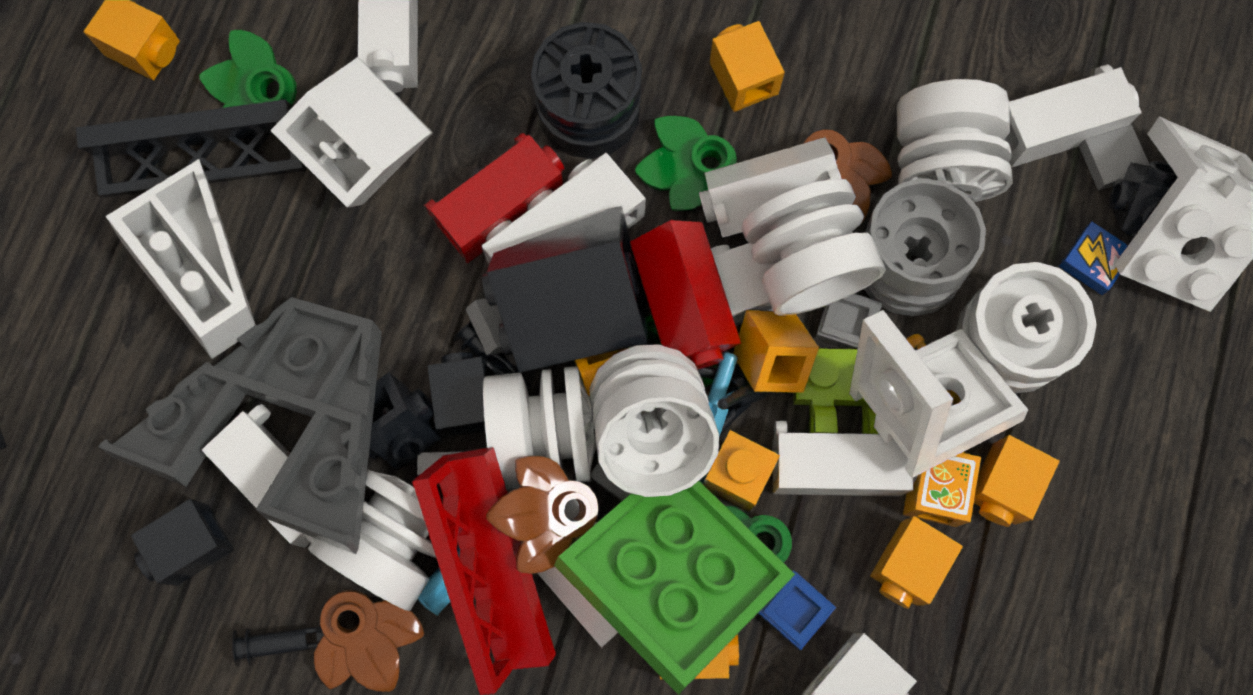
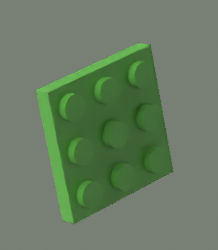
M700 481L690 488L669 496L644 497L631 493L559 555L554 564L558 571L678 695L795 575Z

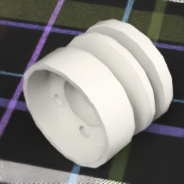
M953 79L932 82L914 88L902 96L897 104V138L900 144L904 146L898 155V165L901 169L898 176V185L902 182L921 178L944 181L965 192L973 202L990 199L1006 192L1013 184L1012 169L1009 163L1012 159L1009 143L1004 141L1010 133L1007 91L996 84L981 80Z
M846 179L817 181L792 189L759 206L743 220L741 229L745 239L754 244L751 250L753 260L759 264L776 263L762 277V283L775 314L779 316L795 315L832 304L870 286L885 273L886 269L873 237L869 233L849 234L861 224L864 215L857 205H852L856 196L851 184Z
M658 344L633 346L614 354L597 370L589 388L598 461L608 480L625 492L644 497L669 496L692 487L709 472L719 449V432L708 404L709 400L702 378L695 363L680 351Z
M577 366L564 368L565 393L555 394L551 369L542 370L540 395L530 397L521 373L485 376L483 380V406L487 448L494 447L507 491L520 487L515 472V461L518 458L528 456H543L552 459L559 464L562 470V460L573 458L576 480L579 482L591 481L590 471L596 450L590 396L587 395L580 378Z
M367 469L366 486L376 492L369 503L364 500L359 550L357 553L353 554L314 538L308 549L317 558L353 582L391 604L410 611L430 580L425 572L412 562V559L417 551L436 558L432 542L426 539L429 533L414 487L394 475H386Z

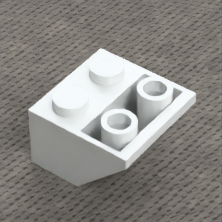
M358 57L309 90L271 129V132L347 208L363 205L433 134L403 101Z

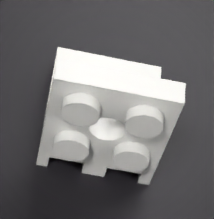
M1159 116L1147 134L1178 178L1122 253L1115 266L1120 275L1211 312L1253 259V162L1242 152ZM1199 237L1208 238L1206 246L1200 252L1192 255L1181 254L1183 246L1189 240Z
M884 310L863 319L849 394L855 402L864 398L876 414L874 428L885 443L892 440L896 441L908 458L905 470L911 478L1024 421L1028 412L1027 407L962 329L915 351ZM947 390L954 391L960 397L961 402L951 405L953 398Z

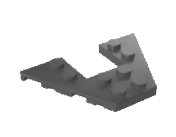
M291 297L271 312L266 321L253 326L237 338L242 344L240 347L215 366H212L209 362L203 364L178 383L168 397L156 400L145 409L149 415L146 419L113 444L105 439L98 448L112 458L186 487L206 457L202 449L225 428L245 395L312 417L311 421L256 510L270 521L356 554L359 550L382 331L373 320Z

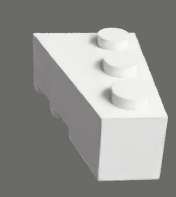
M199 159L106 216L122 244L212 359L237 343V338L256 325L210 184Z

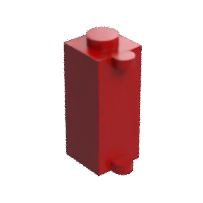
M521 133L514 138L516 143L514 147L438 203L432 199L424 205L437 227L467 264L483 253L482 245L487 242L488 234L497 225L507 220L513 223L528 211V205L537 195L549 189L554 192L563 185L561 172L565 168L551 147L545 145L543 148H540L530 135L526 136L524 133Z
M670 220L630 241L662 346L680 351L695 363L697 369L706 368L723 361L722 352L741 344L703 223Z

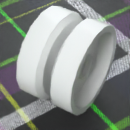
M1039 262L1013 264L993 275L972 296L960 312L956 331L962 329L1014 393L1035 391L1079 365L1092 347L1097 324L1092 301L1077 280L1060 268Z

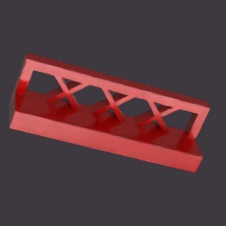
M494 447L443 455L416 477L412 483L479 694H495L513 669L549 666L556 653L533 576L529 573L518 572L516 569V558L521 541L503 534L486 519V513L502 496L507 494ZM438 483L443 494V505L437 489ZM457 542H458V545H459V548H460V555H459V556H458V552H457ZM474 596L476 599V609L473 604ZM490 647L495 660L493 664L490 658Z

